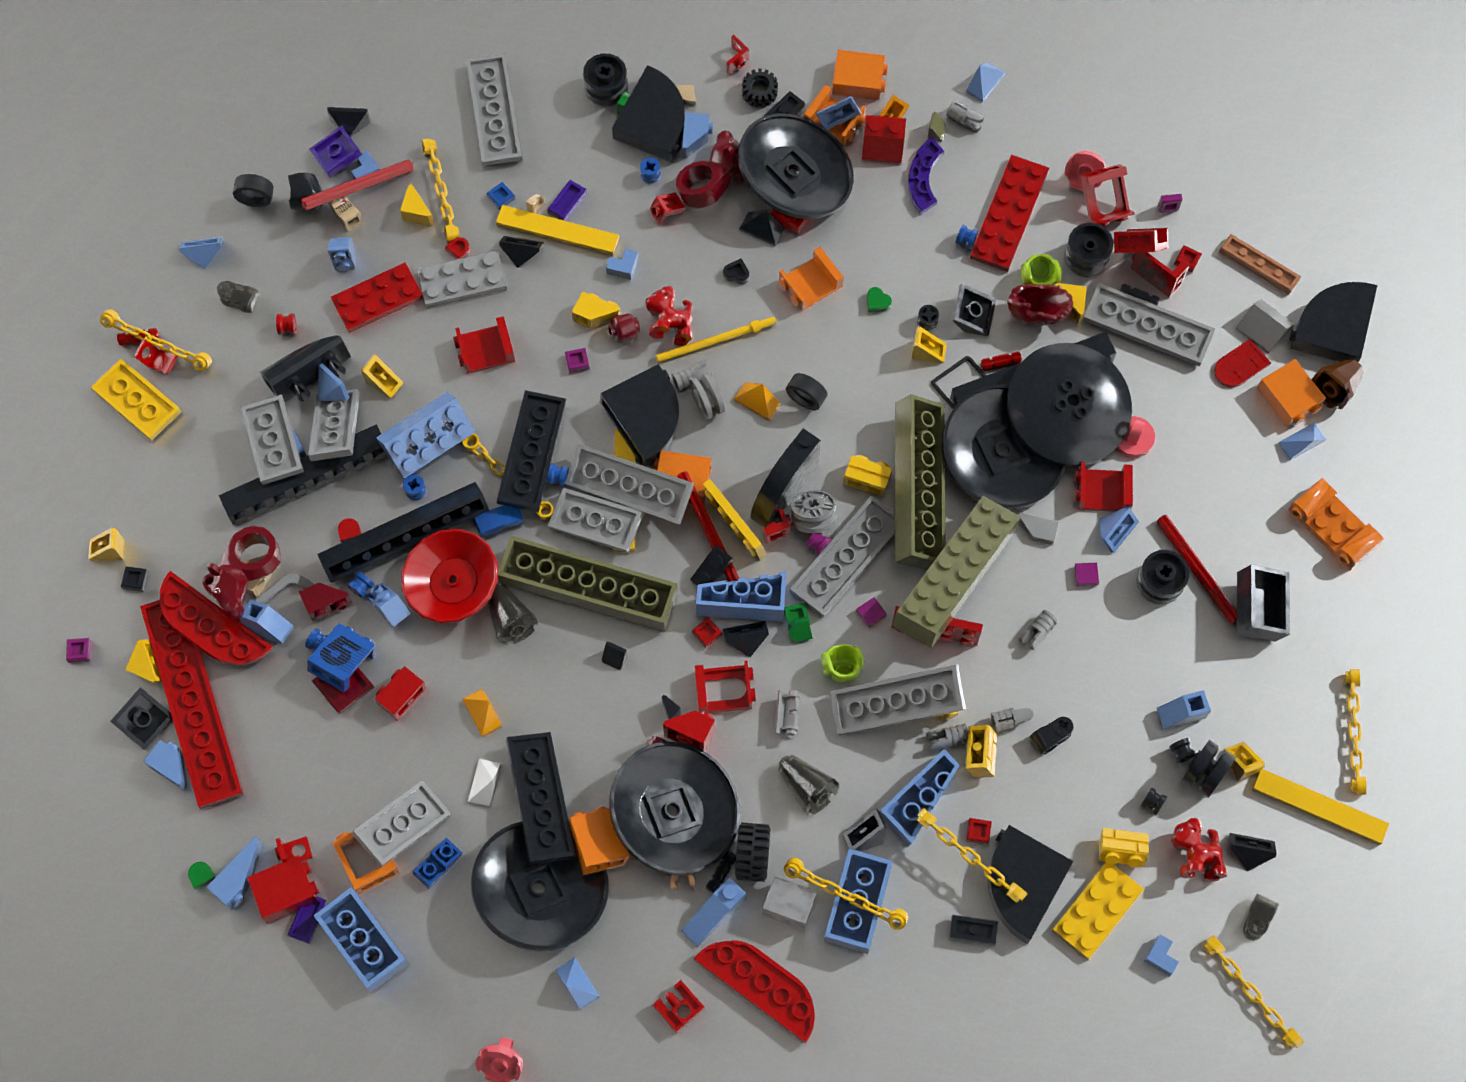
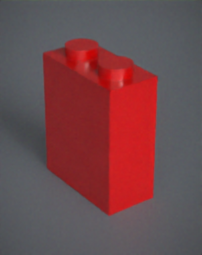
M299 855L247 877L261 917L267 924L292 914L302 907L305 908L315 904L318 901L316 894L320 892L315 880L312 882L310 880L309 874L312 873L307 860L303 861Z

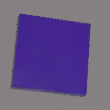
M342 125L309 149L330 178L363 155Z

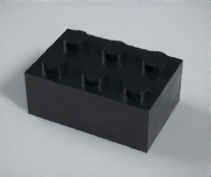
M1252 564L1237 572V634L1274 642L1290 635L1289 572Z

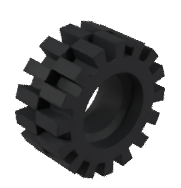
M758 68V72L753 69L752 74L749 72L746 74L742 82V96L745 102L749 101L748 105L752 106L754 103L755 108H758V105L764 108L766 103L770 106L771 101L774 102L776 100L778 82L772 72L768 74L767 69L762 72V68ZM756 84H763L768 89L765 92L759 93L755 92L752 87Z

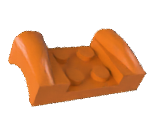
M1321 478L1295 500L1288 510L1351 571L1366 555L1378 547L1385 538L1369 523L1365 525L1336 497L1337 492Z

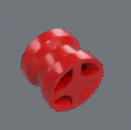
M294 313L288 316L276 315L278 335H283L286 332L296 334L297 325Z

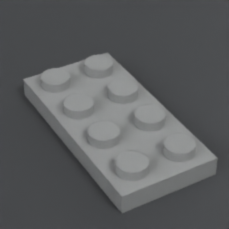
M498 250L417 268L426 308L507 290Z
M358 389L347 390L350 397L347 400L318 401L317 394L308 453L311 461L353 455L360 397Z
M278 395L240 407L262 485L304 472L283 396Z
M563 488L548 527L551 530L628 553L644 514L636 509Z
M421 780L354 829L351 834L376 864L382 868L446 820L451 813L424 781Z

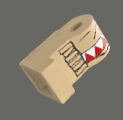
M346 196L328 202L335 216L347 231L363 223L359 210L351 204Z

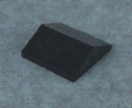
M961 283L952 321L964 332L989 336L996 298Z
M140 687L110 722L145 750L172 720V715L170 711Z

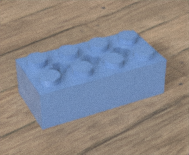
M447 391L376 438L396 471L405 479L475 433V430L456 397Z
M849 849L839 886L881 907L893 861ZM862 876H867V881L869 882L862 883ZM835 896L824 942L868 954L878 916L852 905L849 901L839 896ZM850 919H854L855 924L858 926H854V928L849 927L846 921L850 922Z
M352 887L313 915L371 993L409 964ZM347 918L352 920L350 925H345L344 921ZM360 936L365 938L362 944L358 943L359 941L357 940ZM374 954L379 956L376 962L372 961L371 958Z

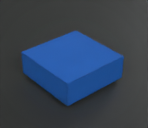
M503 182L486 193L487 197L499 210L502 205L506 206L515 200V195Z

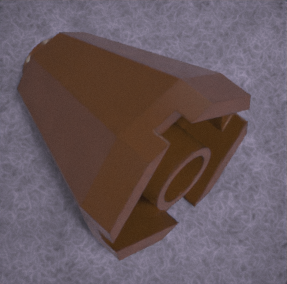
M1348 359L1322 367L1316 372L1312 381L1326 397L1323 402L1326 407L1334 408L1338 406V409H1343L1353 398L1364 375V371L1359 362Z

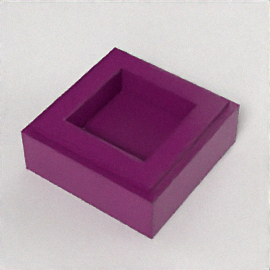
M1182 194L1161 195L1158 211H1178L1183 200Z
M585 348L565 352L569 373L590 369Z
M1097 562L1075 563L1076 586H1095L1099 584Z
M875 597L856 609L869 628L887 616V613Z
M89 638L67 639L66 661L68 663L90 661L91 640Z

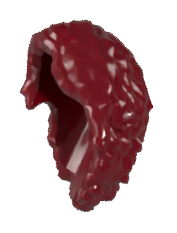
M1052 284L1019 285L1011 290V295L1007 302L1008 309L1015 319L1021 324L1035 327L1053 325L1055 322H1060L1066 319L1073 309L1072 295L1066 289H1062L1061 285L1055 286Z

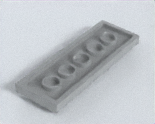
M506 54L466 59L482 165L488 166L523 160Z
M1098 283L1083 317L1085 322L1199 367L1215 332L1213 327L1101 283Z
M578 444L565 482L569 486L676 524H681L694 483L582 444Z
M871 495L792 585L790 592L824 618L895 536V513Z
M956 664L831 691L838 735L966 710L959 667Z

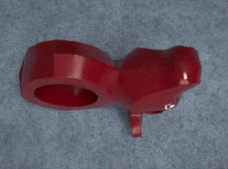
M725 130L717 135V142L713 146L709 161L694 162L684 167L677 175L676 188L681 199L688 207L699 209L717 202L727 189L732 177L740 184L745 182L738 164L739 143L729 131ZM710 179L706 185L697 189H690L694 183Z
M246 527L232 536L219 566L211 562L208 564L209 573L203 577L202 584L204 589L224 609L227 617L236 620L243 616L245 611L243 603L249 581L267 577L281 563V552L278 542L270 531L264 527ZM259 543L269 546L268 553L260 561L251 564L240 561L242 553L251 545Z

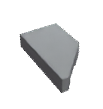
M1019 513V516H1021L1020 522L1023 523L1032 539L1050 544L1054 543L1059 522Z

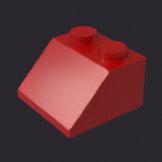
M866 115L862 160L902 163L907 118Z
M692 711L665 720L663 723L664 737L674 742L692 745L706 752L716 732L715 719L708 712Z

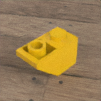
M583 291L572 310L573 321L591 329L611 323V319L614 316L621 315L620 307L616 303L604 301L593 293L587 294Z

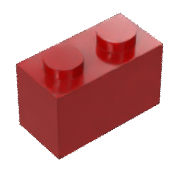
M404 666L401 670L398 669L393 673L391 681L377 691L374 699L383 710L398 721L427 687L423 680Z

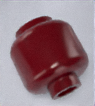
M632 314L614 316L611 319L610 325H608V333L617 342L634 340L637 334L640 333V324L638 319L633 317Z

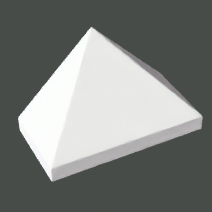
M479 759L468 803L486 807L491 806L501 763Z

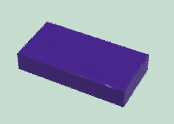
M569 180L549 206L547 213L559 220L566 221L587 194V189Z
M317 897V903L298 909L287 936L310 944L318 925V921L313 915L323 909L328 901Z

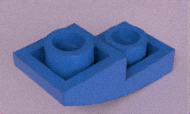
M508 506L491 509L473 519L480 537L499 534L502 528L522 525L524 521L518 508Z
M445 838L430 852V856L413 870V875L430 889L460 858L462 852L448 838Z

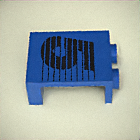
M338 623L307 659V671L344 693L349 688V677L367 656L371 659L375 657V644L371 639L355 633L352 628Z

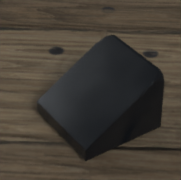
M608 641L605 644L602 662L621 670L628 657L627 650Z
M663 695L661 698L667 719L680 716L681 708L669 697Z

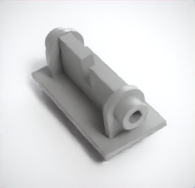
M778 690L775 734L791 739L795 732L798 731V715L794 714V711H798L800 695H798V691L790 690L789 693Z

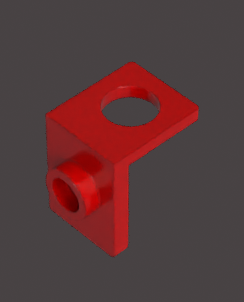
M734 34L731 36V47L738 54L727 61V73L729 75L737 69H742L746 62L749 61V48Z
M143 339L134 358L148 368L168 375L178 356L160 350ZM148 347L149 355L147 358H143L142 352Z
M306 836L284 843L280 837L275 839L277 847L274 849L278 861L284 862L296 857L292 851L298 844L305 846V853L300 856L303 861L313 858Z

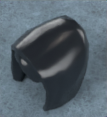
M306 172L288 175L290 209L301 211L320 210L323 204L305 210L301 202L303 198L322 191L316 176Z

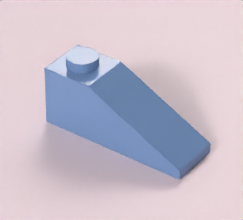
M256 836L207 886L230 910L243 902L244 895L248 891L250 884L247 877L253 875L263 843Z
M729 877L681 931L698 947L746 899V893Z

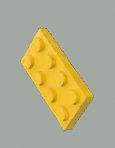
M123 359L114 364L91 386V389L151 441L182 412L177 405Z
M711 479L703 483L706 489L704 494L714 509L718 506L717 511L720 513L719 515L726 524L731 523L730 527L735 536L740 541L744 539L742 542L751 556L754 557L756 555L760 560L764 558L767 554L762 543Z
M1106 862L1052 929V932L1085 959L1089 960L1144 888L1114 864Z

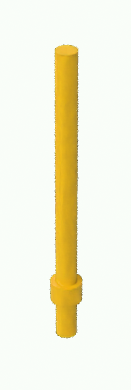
M773 316L761 321L757 319L749 322V325L657 354V361L660 363L751 332L753 334L761 332V329L776 324L775 317Z

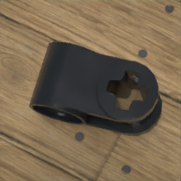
M1059 717L1048 725L1039 728L1029 737L1039 752L1045 755L1070 738L1074 724L1067 717ZM1059 726H1061V728L1066 727V732L1064 730L1059 731Z

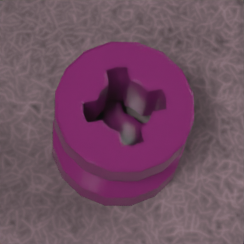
M823 532L813 533L808 539L806 547L814 549L815 553L819 556L832 539L825 537Z

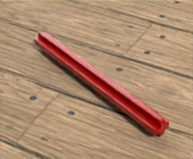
M407 159L310 195L301 200L302 206L305 210H309L413 170V163Z
M687 471L677 475V478L693 483ZM693 486L689 503L712 549L718 545L726 552L695 486ZM731 562L724 574L728 582L738 581L739 576Z
M1168 515L1161 516L1157 520L1160 528L1179 554L1185 559L1189 568L1229 623H1235L1237 621V610Z

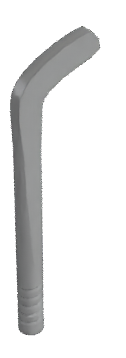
M290 573L281 578L254 601L265 604L290 584H296L303 589L314 584L301 575Z

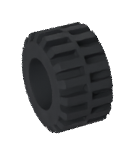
M741 822L739 825L735 861V877L737 880L765 882L768 870L771 832L769 824Z

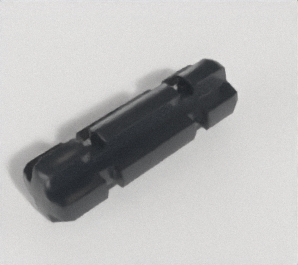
M1123 284L1120 288L1121 292L1157 306L1160 301L1158 296L1153 294L1150 296V293L1135 287L1132 289L1127 284Z
M728 851L723 856V861H720L715 869L712 880L708 881L706 889L709 892L714 893L720 887L719 884L723 883L731 869V865L735 863L736 855L731 851Z

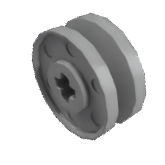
M709 372L701 374L702 385L696 377L689 380L695 402L706 420L713 417L711 407L718 414L725 412L722 396Z
M818 490L805 491L798 494L791 502L793 526L805 533H820L829 530L835 525L837 520L835 499L829 493Z

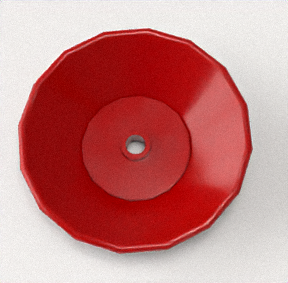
M462 529L439 530L423 538L409 552L401 571V590L409 607L422 618L440 624L460 622L478 613L491 599L498 582V561L490 545L477 534ZM453 578H457L455 583H450Z

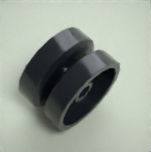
M608 53L595 55L586 62L583 68V79L587 97L593 103L600 106L617 104L621 95L628 92L627 68L624 62L618 56Z
M1089 222L1075 227L1069 235L1065 248L1064 258L1068 267L1073 272L1082 276H1093L1104 271L1113 251L1114 241L1111 233L1105 227L1096 223Z
M1171 550L1155 551L1144 560L1137 576V587L1141 595L1148 601L1155 604H1169L1175 601L1186 587L1190 577L1189 566L1185 559Z
M1210 739L1203 749L1199 750L1188 765L1189 769L1182 778V781L1193 786L1202 776L1204 780L1199 786V792L1207 798L1216 789L1236 759L1228 751L1223 752L1217 761L1213 759L1219 751V745Z

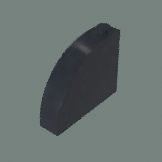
M647 65L612 127L613 139L668 162H671L673 157L677 156L680 152L685 121L682 96L670 78L659 70Z
M1346 282L1333 285L1318 293L1305 307L1296 328H1292L1289 340L1292 341L1290 349L1337 362L1348 359L1359 362L1362 357L1378 285L1366 282Z
M657 364L601 393L599 403L640 465L648 467L655 463V459L657 457L660 458L661 451H667L676 433L679 418L677 394L670 382L667 371L662 370L660 365Z
M803 428L791 442L763 483L751 510L750 518L764 528L768 524L775 522L778 518V510H784L818 468L821 444L819 438Z
M1009 825L1006 831L1001 829L995 840L999 843L991 858L989 867H994L1004 876L1006 884L1010 886L1013 882L1016 883L1027 895L1022 901L1019 900L1016 903L1007 895L1008 889L1003 885L996 886L989 879L988 891L992 906L1003 925L1013 935L1028 944L1074 861ZM990 870L992 874L988 875L998 882L997 879H1001V877Z

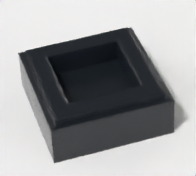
M125 566L120 587L126 590L144 592L148 570Z

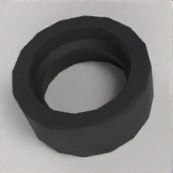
M243 174L236 177L232 194L238 202L244 205L264 207L272 201L274 186L271 181L263 176Z
M802 373L794 374L785 388L786 393L795 403L813 411L819 410L828 396L827 390L821 383L811 376Z

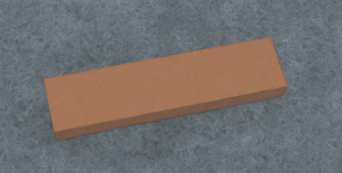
M1230 234L1219 250L1221 254L1289 295L1301 279L1300 275Z

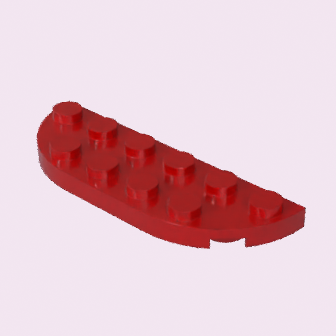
M169 571L166 575L159 593L160 607L165 620L171 628L208 656L228 665H246L261 660L273 650L272 645L238 620L227 617L222 608L172 571Z
M743 941L716 942L707 946L695 956V962L802 1042L807 1043L814 1027V1005L809 991L797 977L762 951Z

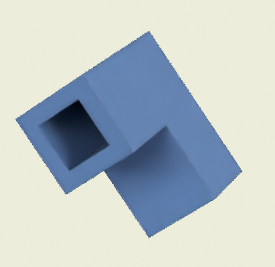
M367 150L362 152L363 155L357 158L360 167L351 171L354 179L380 170Z
M625 249L622 260L609 257L606 273L631 280L638 260V252Z
M1160 934L1148 953L1145 962L1170 977L1179 961L1167 955L1173 941Z

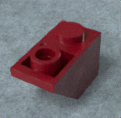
M322 583L314 584L299 591L312 621L324 619L329 613L344 610L352 603L348 592Z

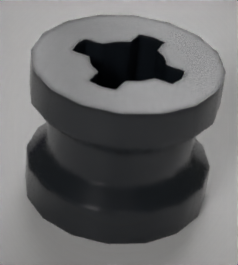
M933 305L921 307L917 319L918 326L928 331L933 330L938 324V309Z
M1190 738L1181 739L1169 746L1170 750L1175 753L1177 764L1190 760L1197 754L1196 750L1191 747Z
M1151 787L1140 807L1150 809L1152 814L1156 816L1167 796L1156 793V789Z

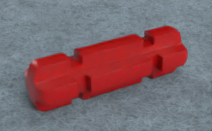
M150 328L146 331L150 335L159 338L157 328ZM126 332L117 334V341L121 346L128 345V342L131 344L142 342V340L129 333L126 334ZM140 332L138 336L145 338L147 335Z
M1019 351L1011 352V355L1007 353L993 356L992 359L984 358L981 360V368L983 371H988L992 367L997 369L1010 366V363L1013 365L1019 364L1022 361V356Z

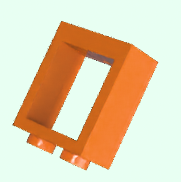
M345 832L337 836V840L332 842L358 894L400 874L392 859L382 868L379 867L357 879L342 849L356 841L354 836L349 832Z

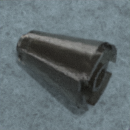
M496 584L492 597L488 601L496 637L504 645H508L507 641H513L514 644L519 643L535 631L533 627L535 624L538 625L537 618L506 585Z
M787 755L779 762V773L807 815L809 813L811 815L819 813L831 802L828 799L831 794L836 796L840 787L839 782L795 755Z

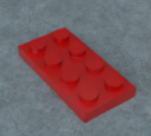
M406 262L331 296V300L348 333L424 299Z
M900 606L895 607L891 628H895L893 627V623L895 620L896 613ZM953 618L938 639L944 642L957 641L967 647L977 646L983 624Z

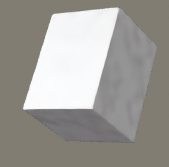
M774 876L763 906L762 915L805 930L817 891Z

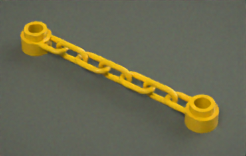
M430 138L422 139L423 153L425 156L430 155V171L436 177L437 182L434 184L436 194L442 200L443 205L440 207L442 217L448 223V225L444 226L445 238L447 242H450L459 237V230L457 226L452 224L451 220L454 218L452 207L446 202L447 188L440 179L439 174L442 172L440 162L434 156V152H437L436 142ZM436 161L438 169H435L434 172L432 164H435ZM442 184L444 192H441L440 195L438 187H441ZM448 207L450 215H447L446 218L444 210H447Z
M112 309L106 310L100 316V323L103 327H114L134 335L137 339H145L161 350L183 358L198 371H204L212 364L211 357L207 353L200 352L195 355L175 347L170 342L126 324L119 319L117 312ZM140 332H141V333H143V334H145V335H147V336H145V338H143V337L138 336V335H139ZM164 344H166V345H169V346H171V347H170V349H166V348H164V347H162V346H164ZM189 355L194 357L193 361L188 359Z
M475 433L462 441L467 451L473 452L479 458H484L490 463V469L498 476L503 477L505 466L500 461L493 460L487 455L488 451L480 444L479 437ZM469 442H475L473 446L468 445ZM479 447L483 450L481 455L476 451ZM496 463H497L502 469H504V470H500L501 473H499V472L494 468V467H496ZM542 501L539 513L537 512L538 517L541 520L551 519L554 512L553 505L550 502ZM544 510L549 511L547 515L542 514Z
M1350 669V671H1345V683L1350 685L1351 693L1347 695V708L1352 713V721L1349 723L1348 728L1349 738L1354 743V750L1350 753L1351 768L1355 770V779H1351V791L1356 792L1357 795H1366V777H1360V770L1363 768V754L1358 750V741L1362 737L1361 724L1356 718V713L1360 710L1359 695L1355 693V687H1360V669ZM1350 697L1351 699L1356 697V707L1353 706L1351 709ZM1352 725L1353 728L1358 726V737L1357 735L1352 736ZM1359 754L1360 766L1359 764L1354 766V755L1357 757Z
M924 808L919 812L917 821L925 828L929 826L934 828L937 837L946 845L957 847L960 850L961 857L970 865H978L985 870V877L996 886L1003 885L1008 889L1007 895L1012 900L1018 903L1019 900L1022 901L1026 897L1027 893L1016 883L1013 882L1009 886L1005 883L1004 876L994 867L983 865L980 856L971 848L960 846L957 843L956 836L947 828H938L934 824L938 819ZM943 831L953 838L949 839L951 843L941 836L944 834ZM966 850L976 857L973 859L974 862L964 855L968 854ZM990 870L1001 877V879H997L998 882L988 875L992 874Z
M789 858L784 865V872L787 877L799 878L821 887L822 890L834 896H839L849 901L852 905L877 915L879 918L887 921L894 930L903 929L908 922V914L904 910L894 909L890 911L879 907L857 894H852L842 889L839 885L829 880L813 875L812 872L804 869L803 862L798 858ZM802 871L808 874L806 878L801 876ZM829 884L835 887L836 889L832 891L830 889H827L826 887ZM856 898L864 901L862 905L854 902ZM883 913L890 914L889 918L882 916Z
M1214 935L1206 940L1205 949L1212 956L1218 955L1222 960V967L1227 974L1241 982L1244 994L1251 1002L1259 1004L1264 1009V1017L1274 1028L1281 1029L1285 1034L1282 1038L1291 1049L1302 1045L1304 1040L1292 1027L1288 1031L1283 1026V1019L1277 1011L1263 1003L1260 991L1252 983H1246L1241 977L1240 968L1232 959L1223 956L1222 952L1225 948ZM1230 962L1238 972L1234 971L1233 975L1225 964L1229 966ZM1250 987H1252V989L1258 995L1255 996V1000L1247 992V990H1250ZM1271 1011L1280 1020V1022L1276 1021L1275 1024L1269 1018L1268 1015H1271Z

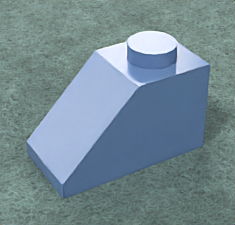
M685 113L682 145L683 158H688L708 143L709 134H713V122L709 121V114Z
M159 740L143 762L149 768L185 791L187 782L183 756L178 752L180 748L171 741H168L166 744Z

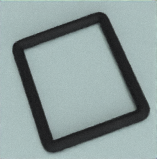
M965 356L931 381L932 386L952 409H954L955 405L939 388L936 382L967 360L982 377L987 376L970 356Z

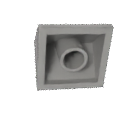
M1261 299L1253 303L1235 329L1269 354L1294 326V323Z

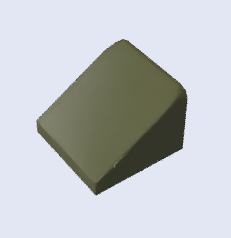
M933 112L928 139L933 137L935 141L942 142L946 124L937 112Z

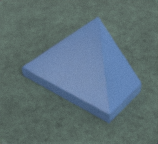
M990 62L981 64L966 92L983 102L1005 75V72Z
M852 96L816 112L823 127L827 130L861 114Z
M223 237L182 242L179 250L180 253L205 269L221 248Z
M321 363L318 373V401L349 399L350 397L344 383Z
M1312 423L1281 440L1279 445L1289 459L1292 460L1326 441V438L1317 425Z
M1130 507L1122 508L1099 519L1101 538L1112 553L1119 548L1139 523Z
M576 958L571 959L556 969L557 974L579 1009L600 997Z

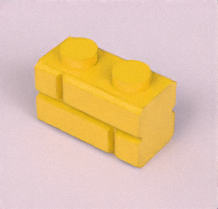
M852 455L844 475L843 484L884 497L893 468H890L885 462H871L863 455H857V457Z
M991 726L968 727L965 769L970 772L972 777H994L997 734Z
M1102 828L1099 839V861H1104L1108 864H1127L1135 868L1145 867L1149 853L1148 834Z

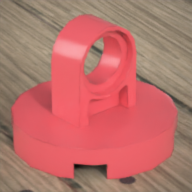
M1085 150L1076 152L1070 157L1065 166V177L1067 176V179L1070 181L1069 184L1073 188L1084 191L1081 175L1106 168L1105 162L1094 152ZM1102 182L1094 184V188H1098Z
M1132 416L1127 434L1116 450L1125 457L1138 458L1149 453L1155 442V432L1151 424L1141 417Z
M501 1037L498 1045L485 1046L479 1051L475 1062L478 1072L481 1070L485 1073V1079L488 1081L510 1082V1080L519 1079L523 1069V1061L518 1053L512 1050L513 1039Z

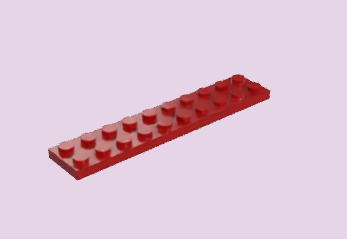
M160 600L140 606L199 809L244 795L201 650L171 628L162 614Z

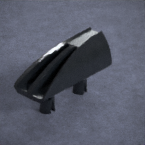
M335 335L307 344L259 373L275 396L282 395L284 402L294 395L300 401H304L301 393L308 398L310 397L311 393L306 387L318 380L319 365L321 363L335 376L340 378L336 370L345 374L346 368L341 363L350 358L351 355L342 338Z

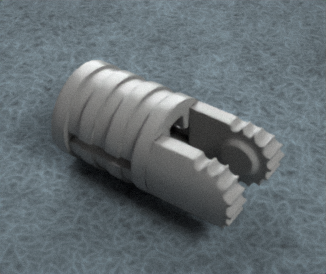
M953 100L946 113L947 117L960 122L976 132L980 131V123L984 120L982 114L968 108V106L963 105L957 100Z
M707 360L689 366L687 369L677 373H672V379L678 391L690 386L689 380L694 377L699 382H702V376L697 377L695 370L706 367L708 365Z
M1043 610L1019 637L1018 641L1025 644L1035 634L1029 645L1032 650H1035L1054 626L1058 624L1057 618L1049 611Z
M1013 707L992 712L991 721L995 732L1018 727V723L1031 720L1034 712L1031 708L1014 710ZM1010 718L1009 720L998 722V720Z
M965 723L926 732L927 739L932 741L929 745L932 751L964 743L967 744L968 729Z

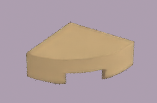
M694 84L676 86L686 104L696 105Z
M539 194L530 197L526 201L528 212L537 213L546 203V199Z

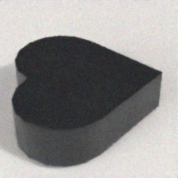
M741 258L727 264L723 268V276L728 281L745 284L749 280V271Z

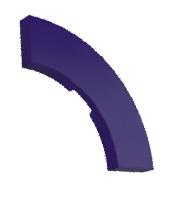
M933 137L927 140L917 151L909 170L908 185L910 196L921 215L937 205L938 202L930 188L929 174L936 161L944 155V150Z

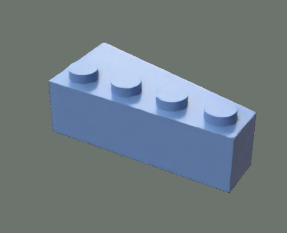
M787 571L779 572L778 575H759L758 578H738V581L727 582L725 580L698 584L696 616L783 622Z
M945 749L879 811L885 824L907 847L913 843L923 826L917 821L919 812L924 808L931 813L960 766Z

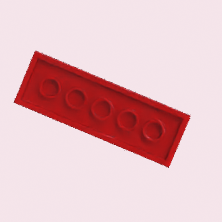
M1011 154L970 254V259L1006 272L1009 271L1049 172V167Z

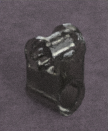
M223 281L217 286V293L223 305L247 313L253 312L260 295L257 289L230 281Z
M1258 893L1256 894L1243 926V934L1247 939L1256 941L1266 933L1279 903ZM1253 924L1257 925V930H1258V931H1254V930H1253V929H1254Z

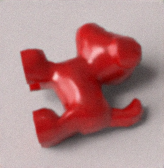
M665 286L645 300V306L652 316H659V319L650 327L649 335L653 339H661L664 337L665 332L668 333L669 328H675L677 333L674 336V344L685 346L693 338L691 329L692 303L689 300L682 301L684 310L674 309L675 291L671 286Z
M1191 818L1187 822L1176 825L1171 842L1175 849L1186 850L1188 861L1187 864L1181 865L1179 870L1180 876L1182 878L1196 877L1195 872L1204 873L1203 877L1206 882H1216L1227 877L1226 867L1222 859V847L1219 845L1218 832L1214 829H1208L1207 834L1210 841L1209 843H1203L1201 841L1202 824L1199 819Z

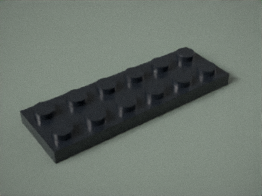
M525 390L497 497L498 505L539 513L566 405V398Z
M551 732L507 737L506 745L529 865L575 859L576 854Z

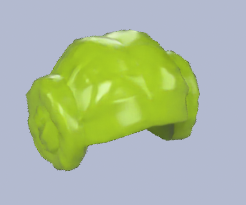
M1047 254L1032 255L1021 266L1022 283L1024 285H1053L1061 281V267L1058 260H1054Z
M849 644L836 645L821 654L824 675L831 676L837 683L854 681L859 676L860 670L864 669V656L859 646Z

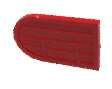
M1248 339L1223 356L1216 363L1214 373L1216 379L1222 385L1237 387L1270 366L1271 362L1254 342Z

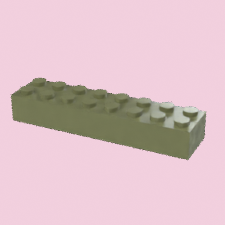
M910 394L895 402V562L927 571L946 546L945 460L942 450L945 410L944 404Z
M982 496L898 609L893 627L932 648L1014 535L1021 516Z
M515 536L510 537L498 570L500 584L664 632L678 594L677 583Z

